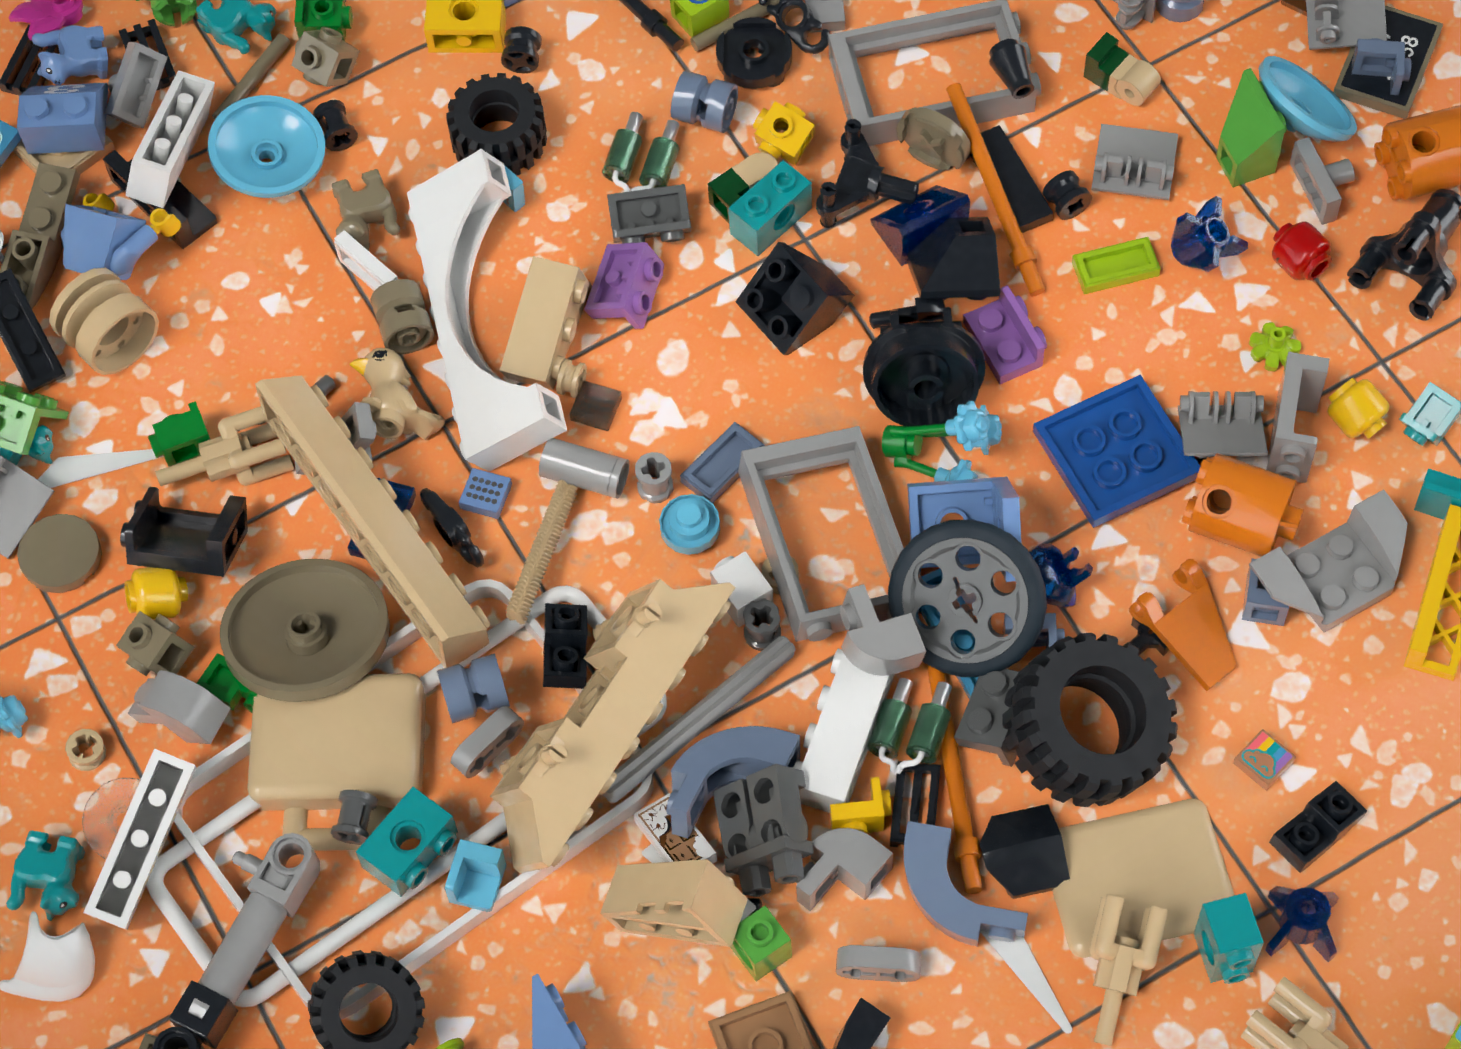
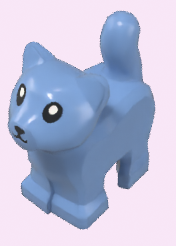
M70 25L45 34L35 33L32 36L33 44L40 47L58 45L60 54L46 51L39 52L38 57L41 67H39L37 74L53 82L55 85L63 84L71 75L76 77L97 75L100 79H107L108 54L107 48L102 47V41H104L103 26L83 27Z

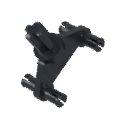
M856 119L846 121L844 126L845 132L841 136L840 146L845 153V157L836 184L832 182L823 183L821 185L822 188H820L821 195H819L816 201V210L821 216L820 224L825 228H832L836 225V216L862 202H866L868 199L877 201L878 197L881 196L906 204H913L918 195L919 184L917 182L885 174V167L879 166L864 135L861 133V123Z

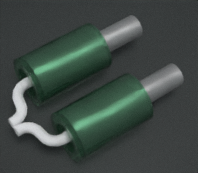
M631 112L625 129H618L615 132L602 169L603 176L623 188L624 192L630 191L626 183L630 179L643 142L642 137L638 134L643 116L638 112ZM668 120L662 137H656L652 140L639 178L642 186H636L631 191L666 187L668 185L680 150L679 145L675 142L680 127L677 121Z
M900 678L893 698L883 700L867 744V749L872 754L878 756L883 763L889 764L890 772L901 774L905 767L915 766L920 762L932 764L937 761L952 716L951 712L945 708L952 689L950 684L938 682L931 703L921 705L906 748V754L913 760H905L898 766L893 759L898 756L913 712L912 708L906 704L913 682L907 678Z

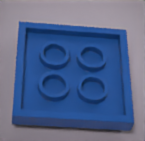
M1141 374L1033 424L1034 435L1093 528L1195 481L1200 469V465L1194 456H1184L1182 437Z

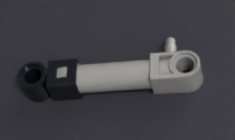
M289 833L278 837L271 844L263 860L241 851L234 853L232 857L233 863L240 866L242 870L254 875L247 886L251 894L198 983L191 980L170 1015L169 1020L175 1027L162 1031L155 1039L153 1049H178L184 1046H188L189 1049H205L202 1043L213 1049L217 1048L238 1012L234 1006L283 921L286 916L294 917L319 875L320 860L308 840L302 835ZM298 854L304 855L302 862L296 867H285L290 857Z

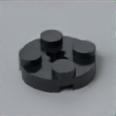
M750 17L733 23V28L728 30L725 35L723 31L716 43L717 66L724 76V81L750 89L780 85L784 81V75L792 63V43L789 35L786 32L784 35L781 30L776 28L775 22L765 18ZM751 48H758L759 54L762 55L751 58L745 54H749Z

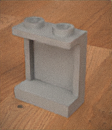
M1288 352L1277 394L1266 470L1297 480L1299 483L1307 482L1318 438L1294 432L1296 411L1317 412L1328 374L1330 358Z

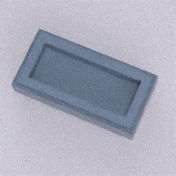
M734 422L680 475V482L696 495L703 496L714 503L740 477L738 469L741 452L765 445Z

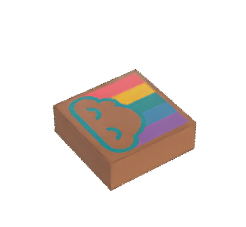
M1262 729L1234 758L1233 764L1267 791L1294 763L1296 756Z

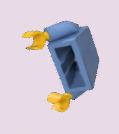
M96 193L86 194L83 198V205L66 204L64 228L61 231L64 246L63 265L65 269L79 273L87 272L93 268H107L113 271L120 280H128L132 275L134 265L141 255L158 240L157 235L159 233L165 237L175 235L181 227V222L174 214H168L165 209L158 208L150 214L151 225L148 226L146 225V220L114 212V201L105 193L99 195Z

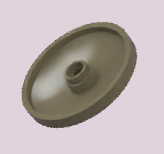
M301 559L267 569L249 580L239 589L224 611L220 625V644L231 673L249 690L261 696L279 701H311L341 692L354 685L371 671L387 646L390 633V619L386 601L381 590L367 574L349 564L335 560Z

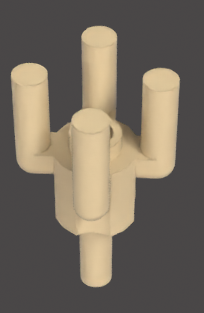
M259 406L222 419L218 423L221 436L198 444L201 456L155 471L160 486L207 471L211 482L236 474L239 483L243 486H248L295 470L290 454L251 467V465L287 453L280 439L252 447L277 437L268 423L238 433L240 430L266 422L262 408Z
M1113 895L1101 897L1089 949L1091 957L1099 960L1093 986L1105 989L1094 1042L1112 1046L1123 994L1137 997L1142 971L1153 969L1157 963L1168 910L1161 907L1151 906L1150 908H1145L1138 939L1134 940L1118 936L1116 934L1124 898Z
M1285 976L1274 988L1275 994L1267 1004L1294 1024V1026L1286 1033L1256 1010L1246 1022L1247 1028L1240 1036L1255 1049H1349L1346 1043L1327 1029L1332 1022L1331 1013Z

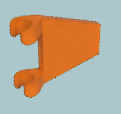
M1187 559L1173 573L1172 577L1179 587L1192 593L1189 597L1164 615L1155 596L1150 592H1145L1130 606L1129 613L1135 620L1148 626L1199 684L1208 691L1237 667L1202 568L1194 559Z

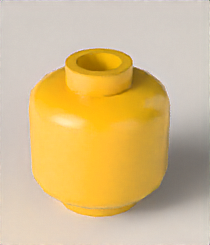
M1352 377L1328 397L1331 404L1327 409V413L1348 438H1356L1363 433L1369 439L1387 424L1382 417L1388 412L1389 403L1368 379H1362L1357 382Z
M153 567L138 568L133 571L131 580H127L124 583L129 613H136V615L141 611L154 620L159 613L166 618H174L180 612L181 602L188 601L185 577H177L175 570Z

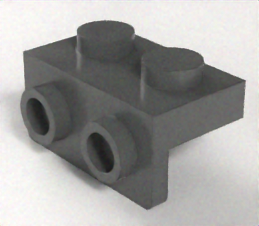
M685 184L607 194L614 243L645 242L646 238L661 237V242L663 243L684 240V233L691 232Z
M1004 669L1002 671H992L978 677L954 736L958 746L997 754L1003 765L1013 766L1017 753L1016 751H1008L1005 738L1011 733L1010 729L1003 728L1002 714L1010 708L1005 705L1004 701L1007 691L1014 686L1013 679L1019 671Z

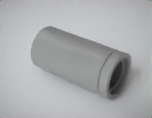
M552 438L544 446L539 463V476L557 482L564 480L567 484L618 499L626 485L630 462L625 458Z

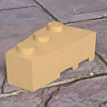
M533 256L499 370L507 379L530 385L538 383L549 390L554 389L559 370L575 337L579 320L592 289L591 283L579 267Z
M708 859L617 865L600 914L620 932L732 947L748 898L734 885L735 881L732 878L724 875Z

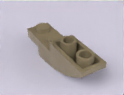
M39 163L20 228L19 230H12L0 269V273L11 268L32 309L44 292L64 248L61 231L64 228L66 204H72L80 174L75 169Z

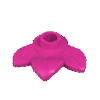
M31 0L30 2L17 5L8 18L10 22L30 23L28 38L32 40V36L35 33L45 34L77 23L83 16L82 0Z

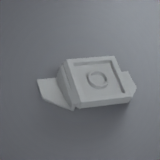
M1383 489L1354 505L1347 522L1288 555H1286L1281 547H1278L1249 563V566L1272 599L1308 613L1324 633L1391 595L1399 573L1408 522Z

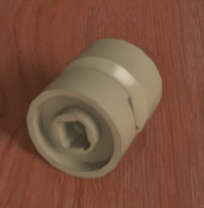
M397 279L379 286L372 293L370 300L376 320L380 323L379 330L385 348L395 351L398 355L409 354L421 350L433 340L434 330L428 312L425 310V302L418 283L409 279Z

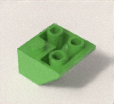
M1251 68L1243 71L1220 135L1216 155L1232 187L1276 172L1278 159L1282 153L1281 145L1284 133L1287 131L1284 116L1280 111H1275L1267 97L1262 82L1258 81Z

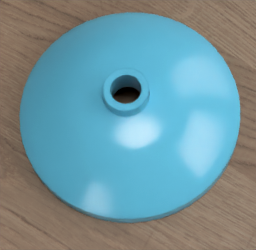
M1268 56L1260 63L1258 68L1259 80L1262 82L1267 97L1275 111H1280L1284 116L1288 131L1295 132L1297 130L1310 138L1332 142L1347 141L1356 133L1357 124L1349 109L1333 91L1311 73L1286 59L1276 56Z
M252 96L231 104L217 116L208 135V155L216 174L234 190L253 197L276 198L301 190L317 176L325 158V137L317 119L302 105L279 96ZM267 158L271 159L272 162H262L261 160Z

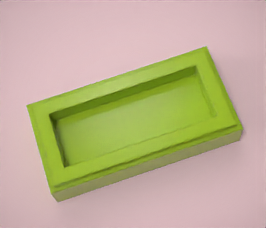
M1149 237L1072 256V265L1084 295L1160 276L1161 268Z

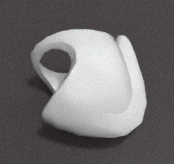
M32 911L29 917L26 945L18 969L10 980H0V990L41 1001L62 1002L79 997L91 985L95 971L94 950L85 924L82 922L63 935L50 936L41 929L38 915Z

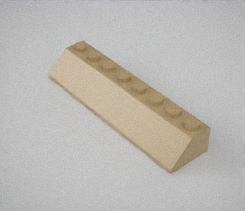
M302 375L262 379L255 383L264 419L443 667L457 665L489 644L487 628L490 627V623L486 615L478 605L471 608L463 597L467 592L462 582L454 573L448 576L440 564L443 562V559L435 545L431 541L424 543L417 532L420 530L417 521L409 510L400 511L394 502L397 496L385 478L378 480L371 469L374 468V465L367 452L361 446L355 449L348 439L351 437V433L340 416L332 418L326 409L329 406L328 401L317 385L310 387Z

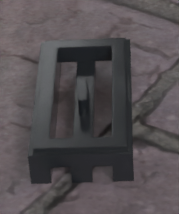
M155 19L147 21L149 26L143 28L140 24L134 25V31L128 33L126 28L119 30L125 50L128 42L139 41V44L149 48L146 38L153 36L158 52L167 56L164 67L168 77L160 78L157 90L169 87L176 74Z
M28 24L0 79V89L3 92L20 96L31 86H43L46 81L43 76L37 74L39 67H41L40 62L28 87H24L30 74L34 72L38 64L39 52H42L44 48L33 44L32 40H29L28 31L30 24ZM58 45L48 46L46 52L60 53Z
M919 763L915 766L905 767L901 774H896L890 847H898L899 844L904 845L905 834L900 833L906 772L914 773L909 821L917 823L923 774H931L927 824L935 825L941 765Z

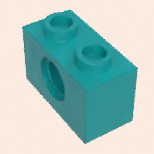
M782 160L728 208L730 234L756 256H759L812 209V182Z
M412 787L357 849L356 854L363 869L402 897L409 888L415 889L421 884L428 873L427 867L438 855L443 856L452 848L456 841L458 830L450 813L415 787ZM416 838L421 840L420 844L412 850L400 848L403 842L408 839Z
M1242 893L1202 905L1194 937L1210 983L1224 980L1225 984H1233L1247 979L1255 968L1264 944L1247 894Z

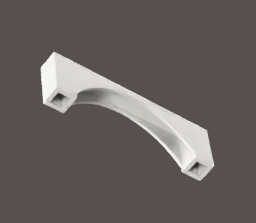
M480 149L407 192L410 205L408 213L414 224L417 237L415 245L418 254L421 256L424 269L423 282L428 289L431 301L430 314L436 324L438 333L437 346L443 356L446 373L444 378L450 389L454 406L452 408V415L458 425L461 438L459 444L460 451L465 460L490 472L567 431L559 395L538 383L526 387L503 381L483 359L472 333L469 316V290L475 259L482 239L502 202L512 196L504 163Z

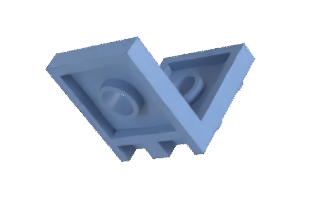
M1007 476L907 484L910 541L930 526L940 524L946 514L957 513L963 517V520L972 519L992 524L1010 533L1022 544L1019 496ZM963 546L959 549L958 559L962 565L980 564V554L974 547ZM927 563L922 568L938 566L933 563ZM1001 571L1006 582L1015 581L1011 573Z

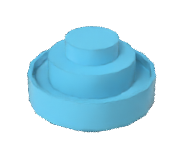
M694 494L680 495L667 503L662 509L659 518L662 539L668 547L678 553L687 555L701 553L709 549L719 536V512L714 504L703 496Z

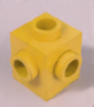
M774 101L769 110L766 108L761 110L753 124V128L756 129L754 133L755 140L759 144L758 150L772 155L776 161L781 157L796 166L816 134L815 124L804 118L806 116L805 112L789 102H786L783 106Z

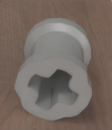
M650 452L642 455L637 460L635 474L638 479L637 490L640 497L653 504L666 501L674 490L671 477L672 468L669 459L661 453Z

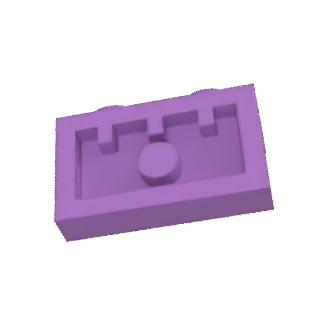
M647 242L607 244L584 310L592 319L625 317L634 329H643L648 314L652 309V302L657 287L663 276V261Z
M1008 285L1000 288L998 300L963 314L964 326L980 344L985 361L999 384H1003L1043 366L1044 349L1047 348L1045 336L1038 326L1033 327L1028 319V310L1023 299L1019 295L1014 296Z

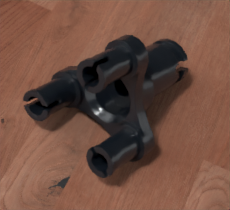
M1439 189L1431 195L1421 211L1414 213L1411 219L1403 224L1398 232L1384 236H1372L1367 239L1360 250V257L1347 272V276H1349L1348 281L1356 288L1366 289L1371 285L1372 280L1381 269H1390L1404 274L1422 286L1417 296L1409 304L1411 314L1419 320L1427 321L1429 318L1431 319L1441 302L1450 298L1457 287V280L1446 265L1444 256L1448 250V240L1461 222V209H1459L1461 206V196L1452 190Z

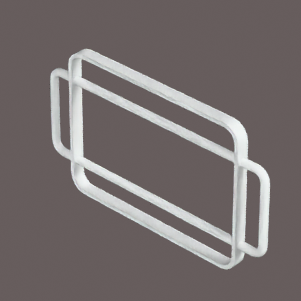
M491 579L476 580L464 586L467 594L463 597L468 604L481 598H495L508 606L513 591L498 581ZM568 585L556 586L533 600L534 604H531L533 607L530 608L531 612H528L529 616H526L528 619L525 621V624H519L516 620L510 621L508 618L504 619L487 631L489 644L459 664L466 667L472 660L479 658L522 627L527 629L543 649L544 629L535 618L545 612V603L558 604L560 602H568L572 605H587V622L593 629H596V625L601 624L607 619L588 596L578 588ZM412 622L389 637L381 658L371 671L422 637ZM441 663L420 677L425 694L440 684L437 670L444 668ZM574 688L578 692V694H580L583 690ZM666 694L660 701L663 704L660 714L651 724H645L637 737L651 729L663 718L667 708ZM251 731L196 768L174 820L184 839L158 857L146 884L151 898L203 971L207 968L214 954L167 890L163 881L165 874L170 869L195 853L238 913L241 911L244 905L243 901L204 849V846L255 812L261 805L255 802L250 795H247L195 832L191 831L183 820L182 815L183 806L187 798L250 754ZM639 746L632 753L630 758L641 750ZM653 773L642 781L641 786L633 795L566 842L569 845V850L555 867L550 866L520 874L498 890L491 912L472 908L398 962L411 974L638 812L651 797L654 789ZM504 811L464 840L486 845L507 830ZM458 844L452 847L445 855L439 856L427 867L428 873L418 887L415 889L409 888L402 897L391 890L289 963L286 962L273 942H271L266 952L279 970L255 987L243 990L235 1006L241 1008L254 1007L290 984L308 1008V1000H311V994H309L298 977L450 871ZM367 983L355 993L342 1000L339 1010L340 1018L344 1019L355 1014L386 992V990L377 984Z

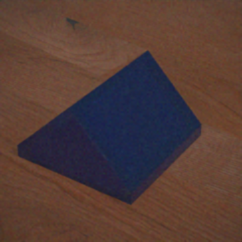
M935 185L918 194L913 204L902 202L871 218L870 221L896 260L903 266L907 264V254L948 218L969 217L970 199L968 194Z

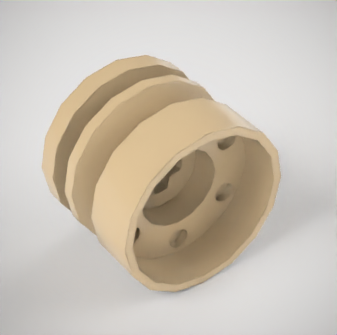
M93 268L77 276L60 292L50 310L49 323L53 331L62 337L68 346L75 348L78 355L95 372L101 375H110L128 368L142 357L151 346L157 334L159 320L156 312L139 296L133 294L130 287L121 282L120 278L113 271L107 268Z

